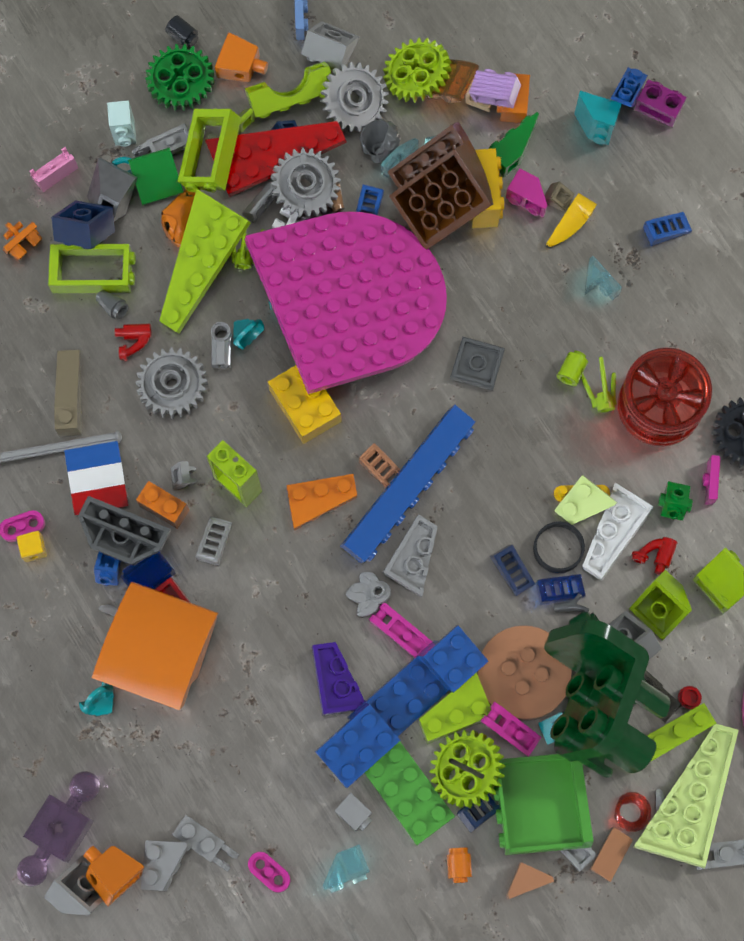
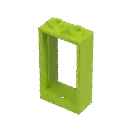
M194 109L178 177V182L187 191L196 192L197 189L210 193H215L216 190L225 191L241 117L233 110ZM206 126H222L211 177H195Z
M50 244L48 286L52 293H99L101 290L108 293H131V285H135V273L132 272V265L136 263L135 252H132L129 244H98L93 249H83L75 245ZM123 255L122 280H62L63 256Z
M224 440L206 456L214 478L246 508L262 492L257 470ZM235 457L238 458V461H237V462H234V461H233V459H234Z

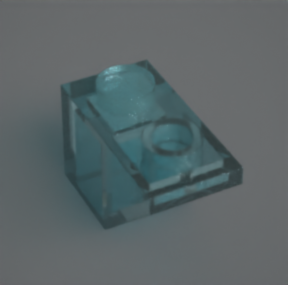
M360 845L336 854L323 884L325 891L330 889V892L333 893L345 888L343 883L352 880L353 884L367 879L366 874L370 873Z

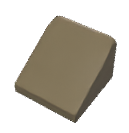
M559 181L552 183L544 196L548 205L565 212L575 194Z

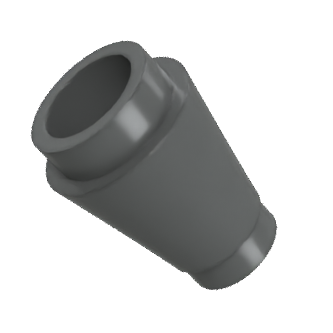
M101 290L96 296V301L112 318L121 319L128 312L129 306L124 299L104 290Z

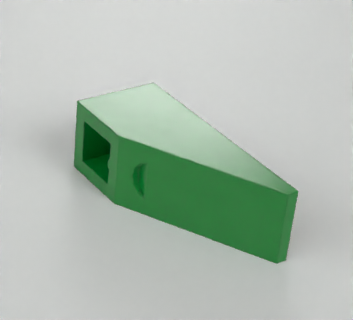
M538 112L532 116H526L521 121L520 126L516 129H510L501 141H495L489 147V149L496 148V157L500 156L501 170H499V173L503 177H506L521 164L538 122Z

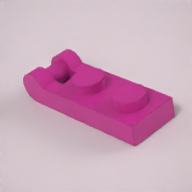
M385 602L379 606L380 610L376 615L373 614L368 619L413 657H416L432 643L428 637ZM388 615L392 619L386 625L382 620Z
M493 702L490 706L491 711L487 716L484 715L481 722L529 757L542 737L502 706ZM501 715L502 718L500 719L498 724L495 723L497 717Z

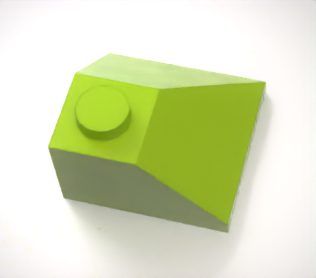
M667 570L661 573L629 608L662 640L692 610L683 585Z

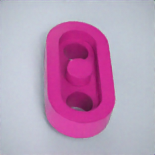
M34 510L10 517L0 524V535L7 542H16V536L34 531L41 532L45 527V519L38 511ZM37 520V525L35 527H31V522ZM16 528V532L10 535L9 530Z
M256 852L251 855L248 860L250 872L270 890L280 893L289 887L291 882L289 873L268 854ZM258 860H263L265 862V866L263 869H258L256 867V863ZM276 876H282L283 883L281 885L275 884L274 879Z

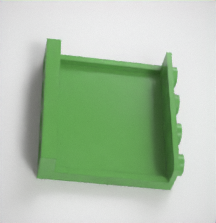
M559 754L507 758L499 761L506 766L503 769H499V772L504 774L505 777L498 778L497 781L502 786H494L493 789L496 795L493 796L494 801H499V809L496 810L497 824L502 826V833L498 834L499 846L504 848L505 855L592 847L593 834L582 763L579 761H568Z

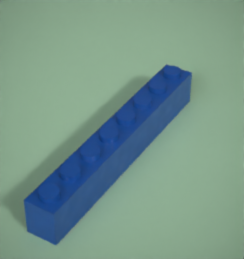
M453 405L450 407L340 547L360 563L366 560L370 562L377 554L376 547L380 542L384 544L392 535L389 532L394 525L399 526L406 516L403 513L407 508L412 509L419 501L418 494L422 490L426 491L431 486L433 475L435 473L440 474L446 467L447 463L444 461L449 455L453 457L460 449L459 442L463 438L466 440L474 431L472 426L476 421L458 406Z

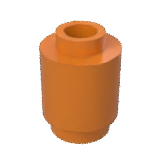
M467 847L449 849V855H447L448 879H453V883L468 882V877H472L471 854L468 853Z

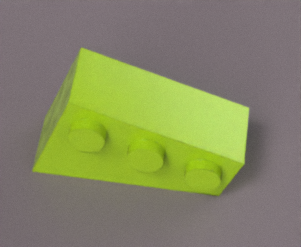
M477 672L454 693L448 694L419 719L418 723L427 744L450 736L454 732H460L482 723L481 720L484 715L487 716L491 711Z

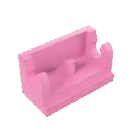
M66 147L61 149L62 153L37 171H34V169L29 171L30 176L43 192L78 169L75 158L72 154L68 153Z

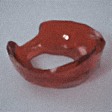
M638 792L623 794L616 805L614 818L624 830L628 832L640 831L648 824L651 818L650 803ZM622 804H636L640 809L639 819L634 822L625 820L620 815Z

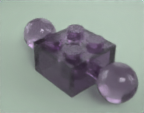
M82 771L73 776L69 784L71 796L67 803L50 794L23 836L38 845L39 848L34 855L23 858L17 866V877L22 884L34 887L40 885L46 879L48 874L46 862L51 854L64 862L69 863L94 822V820L78 810L83 802L93 800L99 793L100 782L95 774ZM57 824H61V828H63L62 833H55V826Z

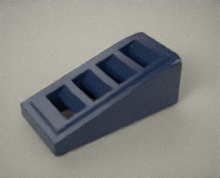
M513 544L502 548L490 556L515 596L535 585ZM507 554L511 556L509 559L502 562V557L506 556ZM515 562L516 565L509 570L506 569L507 565ZM517 570H520L521 573L519 575L515 576L514 578H511L510 575L512 573L516 572ZM522 578L526 579L524 583L516 587L515 582Z
M487 794L489 797L488 804L492 810L488 809L482 799H480L481 806H478L485 816H481L474 807V803L472 808L464 806L457 812V816L470 832H473L495 815L496 810L499 809V805L495 803L489 794ZM468 810L471 812V814L474 816L477 822L473 819Z

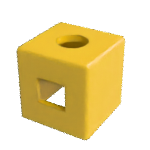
M39 531L16 536L21 558L25 562L47 557L43 535Z

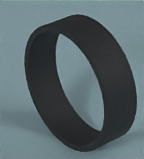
M561 521L545 525L538 532L533 545L534 556L538 564L545 570L558 574L573 570L580 563L585 551V543L580 531L573 525ZM562 527L576 535L580 542L581 553L579 559L573 565L566 568H555L549 566L541 559L537 550V541L539 536L547 529Z

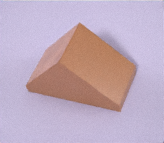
M521 862L507 891V899L552 883L554 879L552 876Z

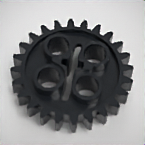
M739 397L737 405L731 400L728 404L729 407L725 405L722 407L723 413L718 412L716 415L718 420H715L713 423L716 429L712 431V434L718 436L714 439L713 443H720L717 452L725 451L722 458L725 459L730 456V464L732 465L735 461H739L738 466L741 468L744 464V401ZM728 429H735L738 432V436H732Z

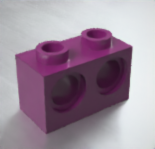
M648 79L636 101L634 110L673 128L687 97L683 96L679 91L670 90L661 83ZM648 96H654L656 99H650ZM667 105H673L675 108H669Z

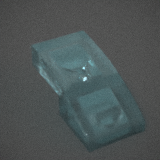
M414 138L396 148L381 164V175L389 178L390 175L387 171L418 150L419 140Z

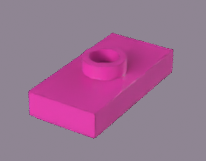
M711 455L707 462V473L703 474L702 485L706 486V505H713L718 499L721 457Z

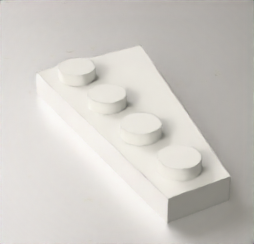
M617 483L614 484L610 497L618 503L604 511L582 566L583 570L600 581L604 579L653 511L652 505Z

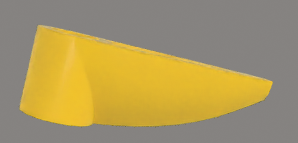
M578 193L546 245L552 247L575 234L590 218L597 204Z

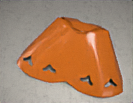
M184 190L161 212V224L164 233L178 248L181 246L196 192ZM166 222H168L169 225H170V228H169L168 231H167V228H166V225H165Z

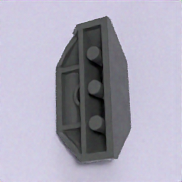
M90 496L87 497L78 515L91 549L130 565H134L160 552L171 531L167 527Z

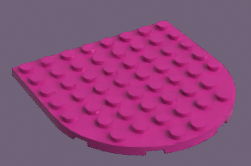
M337 212L245 236V243L308 394L393 370L411 362L424 349L428 348L441 327L447 302L446 285L441 268L429 249L426 250L421 245L415 234L392 220L364 212Z

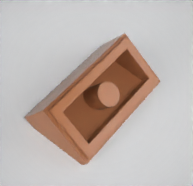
M612 827L589 870L611 882L633 839L617 828Z

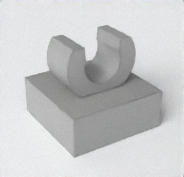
M180 461L172 466L173 489L181 490L187 485L196 483L197 479L190 478L189 474L195 472L196 467H189L188 461Z

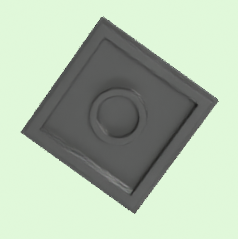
M462 336L450 379L493 391L505 348Z

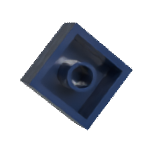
M75 200L51 217L54 241L67 246L75 245L83 249H93L115 232L113 207Z

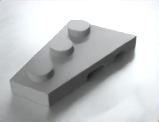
M418 514L382 572L420 597L423 596L425 579L429 569V561L438 526Z

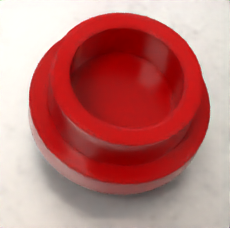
M686 686L678 693V702L685 709L692 710L701 703L702 696L696 687Z

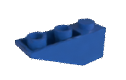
M628 67L611 99L626 106L634 107L648 75L638 69Z

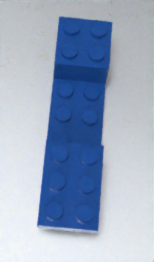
M456 625L442 639L432 641L421 653L414 657L347 717L349 721L315 750V753L345 788H348L400 741L398 736L448 691L454 693L489 661L459 625Z

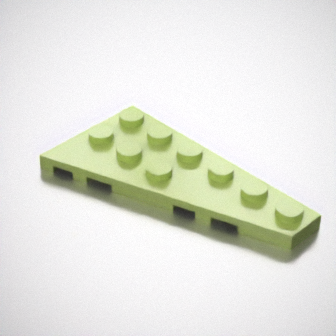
M719 724L713 726L635 843L634 848L705 869L739 730Z

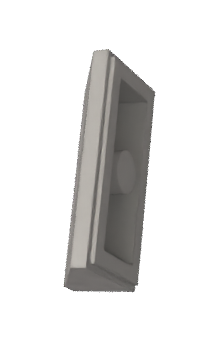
M271 182L266 184L242 212V215L252 223L256 222L277 197L272 196L275 188L270 187Z

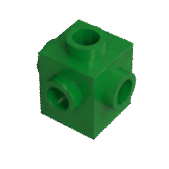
M667 482L665 491L660 493L658 506L662 507L661 516L683 521L686 512L690 513L693 499H689L690 486Z

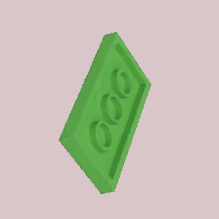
M400 741L364 773L416 845L420 844L455 817Z

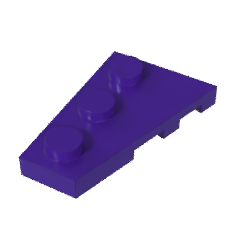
M336 642L312 645L322 716L355 711L366 700H364L357 682L354 681Z

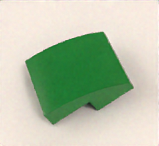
M170 147L128 160L132 175L137 177L135 184L142 205L183 193L182 185L178 182L179 176Z

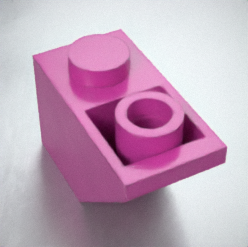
M519 168L507 188L506 198L513 205H520L526 208L532 215H539L544 218L547 202L538 177Z

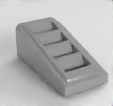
M210 516L196 554L197 560L219 566L232 522ZM213 524L225 527L224 531L212 528ZM215 533L218 535H222V538L218 539L215 537H211L210 534ZM208 541L218 543L219 546L215 547L212 545H208L207 543ZM205 549L215 551L216 554L205 553Z

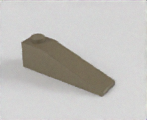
M80 350L57 351L54 423L55 431L59 437L82 436Z

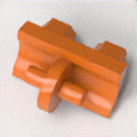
M9 222L5 224L8 231L3 237L6 240L12 236L14 238L3 247V251L7 255L10 253L18 261L27 254V251L20 245L21 242L26 239L35 247L42 241V237L36 230L37 225L34 222H31L20 233L18 231L23 227L21 222L16 223L14 226Z

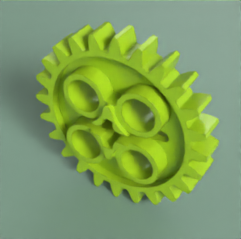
M419 37L416 43L410 39L409 45L402 43V49L394 48L396 51L395 55L389 54L391 61H385L387 66L383 69L385 84L393 96L396 95L399 100L404 98L405 102L412 98L414 103H416L418 97L425 101V95H429L432 98L433 91L440 92L439 85L446 86L443 79H450L448 72L452 71L450 67L451 60L447 51L444 50L442 44L438 45L436 40L430 43L429 38L422 42Z
M463 730L462 736L454 732V739L446 737L448 744L439 743L442 749L441 752L434 751L438 758L437 760L430 761V763L436 765L434 769L429 770L430 773L436 775L431 782L438 784L434 790L441 793L440 797L442 799H448L447 803L451 805L456 803V806L462 808L465 804V807L472 808L474 803L477 806H481L480 799L488 802L489 797L487 794L496 795L493 789L494 786H502L497 780L498 778L505 777L504 774L499 772V769L506 767L499 762L504 758V755L497 753L500 747L493 745L494 740L487 738V735L482 732L479 734L477 731L472 730L470 734L467 730ZM466 748L464 757L460 758V752ZM485 758V765L479 768L480 761ZM451 759L484 774V778L481 779L451 764ZM455 770V776L450 780L449 775L451 771ZM475 780L474 787L469 790V783Z

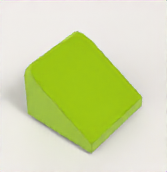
M252 108L245 109L238 115L241 117L239 134L255 121Z

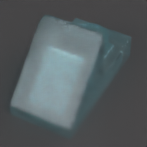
M592 256L587 265L585 295L599 285L602 294L606 297L609 296L613 301L620 295L622 287L597 259Z

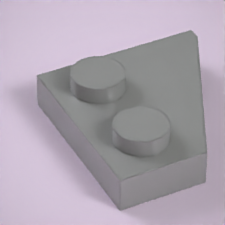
M146 840L141 889L167 891L172 882L173 875L177 873L181 866L180 861L186 851L190 850L191 843Z

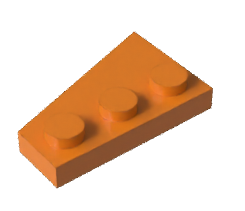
M354 474L286 485L294 531L302 525L318 519L321 515L357 498Z

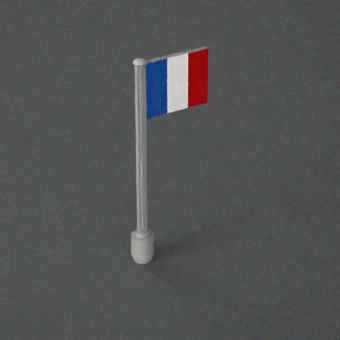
M118 430L109 434L0 453V463L64 452L75 517L79 515L88 496L117 508L129 507L119 449L122 435Z

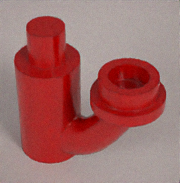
M150 323L124 324L123 328H115V337H124V340L138 339L129 348H127V345L119 347L120 360L128 361L129 356L146 346L152 337Z
M668 537L652 540L638 552L633 551L632 560L639 564H645L649 559L647 554L654 549H658L654 564L657 565L654 573L660 575L665 571V568L669 569L678 542Z

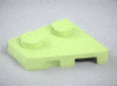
M582 475L554 511L573 525L616 505L618 502Z

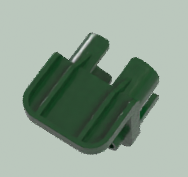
M586 619L551 630L544 645L545 651L576 672L566 687V696L570 698L564 714L556 719L550 731V737L555 740V752L568 761H579L604 778L611 777L613 774V769L604 764L605 759H608L629 773L642 771L651 762L657 745L653 739L628 724L633 706L638 704L658 718L666 717L670 709V698L648 684L644 678L649 663L647 650L611 625L598 620Z

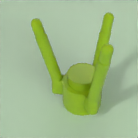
M246 232L241 238V248L236 252L235 247L232 252L234 267L243 270L251 269L252 265H255L249 250L246 248Z
M601 356L599 357L603 392L598 393L597 398H595L584 374H582L581 380L591 399L592 408H597L598 413H605L615 410V405H617L616 373L613 372L611 376L610 394L607 387L604 360Z

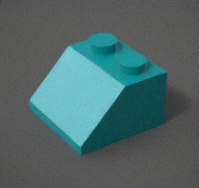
M580 91L574 115L588 139L593 140L597 144L609 145L622 104Z

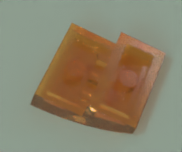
M450 59V67L452 69L451 72H448L450 78L443 79L446 85H439L440 92L433 91L432 98L429 95H425L428 100L443 98L447 103L462 102L479 66L468 61Z

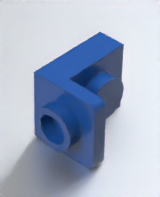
M98 552L94 566L95 582L106 586H117L119 583L118 573L122 561Z

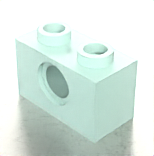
M129 100L107 103L109 128L115 146L126 147L136 144L135 119Z

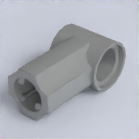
M217 322L211 328L212 368H231V342L233 338L231 329L225 322ZM219 331L227 332L224 338L216 337Z

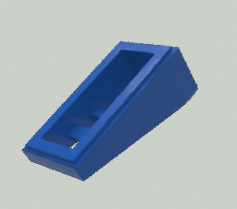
M363 184L356 212L364 210L378 215L384 190ZM366 194L376 196L377 200L368 199L365 196ZM363 203L374 204L375 208L363 206Z
M684 212L646 221L643 226L651 246L692 232ZM679 219H681L684 226L682 229H680L677 222ZM671 222H673L674 227H675V229H676V230H674V231L672 230V228H671V226H670V223H671ZM662 225L666 226L668 232L665 233ZM656 227H658L660 234H657Z

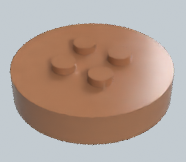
M514 626L499 632L487 643L482 654L489 662L477 671V675L490 706L493 702H496L520 721H532L545 717L560 705L566 696V687L571 679L572 670L545 651L544 645L549 634L547 631L533 626Z

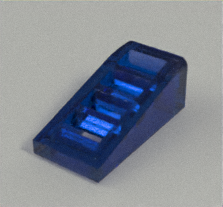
M581 574L545 578L536 581L540 605L572 600L578 593L582 595L581 598L586 597ZM571 581H576L577 593L573 592ZM565 582H567L569 594H565L563 587ZM554 584H558L560 595H556ZM545 586H550L551 596H547Z

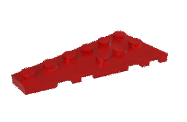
M338 121L237 135L226 184V191L229 197L271 179V174L275 173L273 171L274 166H279V158L285 160V153L292 156L293 149L300 153L301 149L304 148L305 152L309 153L310 149L313 148L315 155L319 151H321L322 155L347 143ZM219 137L205 139L213 160L215 159Z

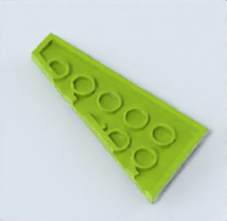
M198 189L195 193L159 320L178 334L184 328L251 224L247 219Z

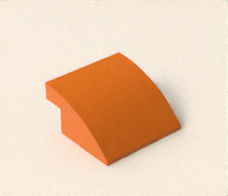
M131 582L109 628L92 678L180 710L185 704L191 684L198 678L218 613Z

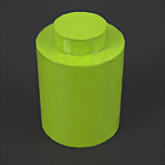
M576 350L568 352L557 374V378L567 385L577 386L588 364L586 355Z

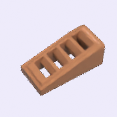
M375 443L359 457V463L385 488L389 485L387 480L394 473L398 474L400 471L396 464ZM376 454L377 457L369 463L368 460ZM382 460L384 463L376 470L374 467ZM389 466L391 469L382 476L381 473Z

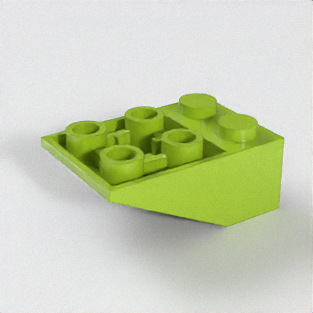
M726 547L692 579L723 614L744 597V567L740 564L737 554L732 550L729 551Z

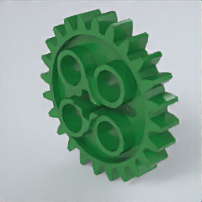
M175 44L174 50L167 46L166 53L159 50L160 57L153 55L154 62H148L149 69L146 70L148 77L145 80L146 84H148V91L151 92L153 99L157 98L159 105L164 102L165 108H168L172 104L175 111L178 106H181L184 111L186 105L189 104L193 109V102L201 105L200 98H208L206 92H212L211 85L215 84L213 78L215 74L214 70H212V62H209L207 55L203 56L202 50L196 52L195 46L187 50L186 44L183 45L182 49H179L178 44ZM177 62H182L181 65H175ZM193 74H199L197 77H191ZM164 77H169L168 80H161ZM180 89H185L184 92H177Z

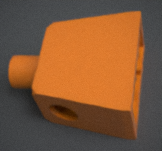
M228 32L215 64V73L217 78L250 82L254 72L266 74L268 62L259 59V48L256 45Z
M91 846L84 854V857L91 863L86 873V879L108 907L140 879L144 869L141 863L115 846H111L103 854L95 846Z

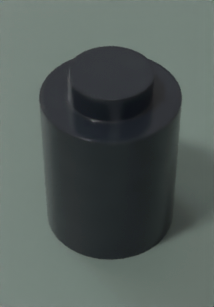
M179 15L174 16L168 22L165 32L182 46L186 44L188 48L197 43L198 31Z

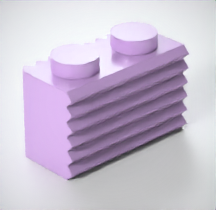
M491 69L477 70L469 94L476 103L514 108L521 83L518 77L511 72L498 74Z

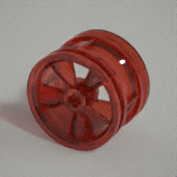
M658 348L646 352L630 367L618 395L617 409L623 426L634 438L651 446L665 447L684 441L695 431L709 408L712 399L710 376L697 358L683 350ZM655 372L668 373V377L658 378ZM637 380L649 386V395L634 398L633 383ZM682 380L690 390H683L679 382ZM681 402L695 409L694 415L681 422L679 414L675 409ZM654 406L663 409L662 423L648 418L645 414Z

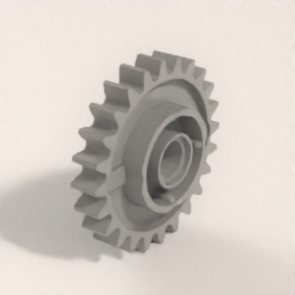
M350 62L347 67L345 64L340 65V70L337 68L333 69L334 75L328 74L326 76L329 82L325 81L322 83L326 90L320 91L322 95H325V98L320 100V102L326 103V107L322 110L329 111L326 118L333 117L334 121L340 123L341 130L347 126L348 132H352L354 128L356 132H361V129L375 119H382L380 113L387 111L383 108V105L389 103L384 99V96L389 93L383 91V88L387 85L380 84L382 76L375 77L376 69L369 72V65L362 68L361 62H359L354 67L353 62ZM352 92L358 95L357 103L351 100L350 95Z
M302 148L300 153L293 149L292 156L285 153V160L279 158V166H274L273 171L275 173L271 174V179L274 182H271L270 187L275 188L272 196H279L276 203H284L282 210L290 208V215L298 212V218H300L305 213L306 217L309 218L311 213L318 217L319 210L326 213V206L332 208V200H337L338 198L336 193L340 191V187L337 184H340L341 179L336 178L339 170H332L335 163H327L329 156L321 158V151L315 155L313 148L310 149L309 153H306L305 149ZM306 179L311 183V186L304 187L300 181Z
M172 347L169 353H166L164 349H161V355L153 352L154 359L146 358L148 365L141 364L140 367L143 372L137 373L138 378L141 379L136 381V385L141 387L137 389L138 395H142L140 398L141 402H147L145 405L147 410L153 407L154 415L161 411L162 418L167 413L170 414L171 419L174 418L175 413H178L180 417H183V411L191 414L190 407L198 408L196 401H204L201 394L207 393L206 388L203 387L208 385L207 379H204L207 373L206 371H201L204 368L203 364H197V356L191 358L189 351L183 355L182 348L177 353H174ZM169 380H177L176 385L172 387L167 386Z

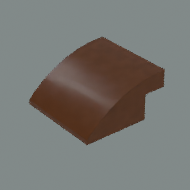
M459 121L450 125L387 171L398 187V190L389 195V197L426 250L493 205L490 186L482 164Z

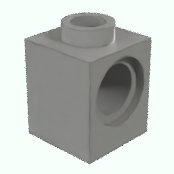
M352 793L335 809V813L355 831L359 828L363 831L372 821L370 818L372 812Z

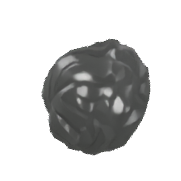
M381 119L374 120L365 125L359 139L363 152L369 154L374 163H380L388 160L394 153L395 149L399 146L401 136L396 125L391 121Z

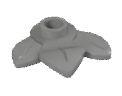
M372 572L360 573V583L351 585L346 591V596L349 599L359 603L357 615L361 617L375 613L379 605L388 601L391 595L390 586L384 581H379L377 575ZM381 588L382 593L376 595V591Z

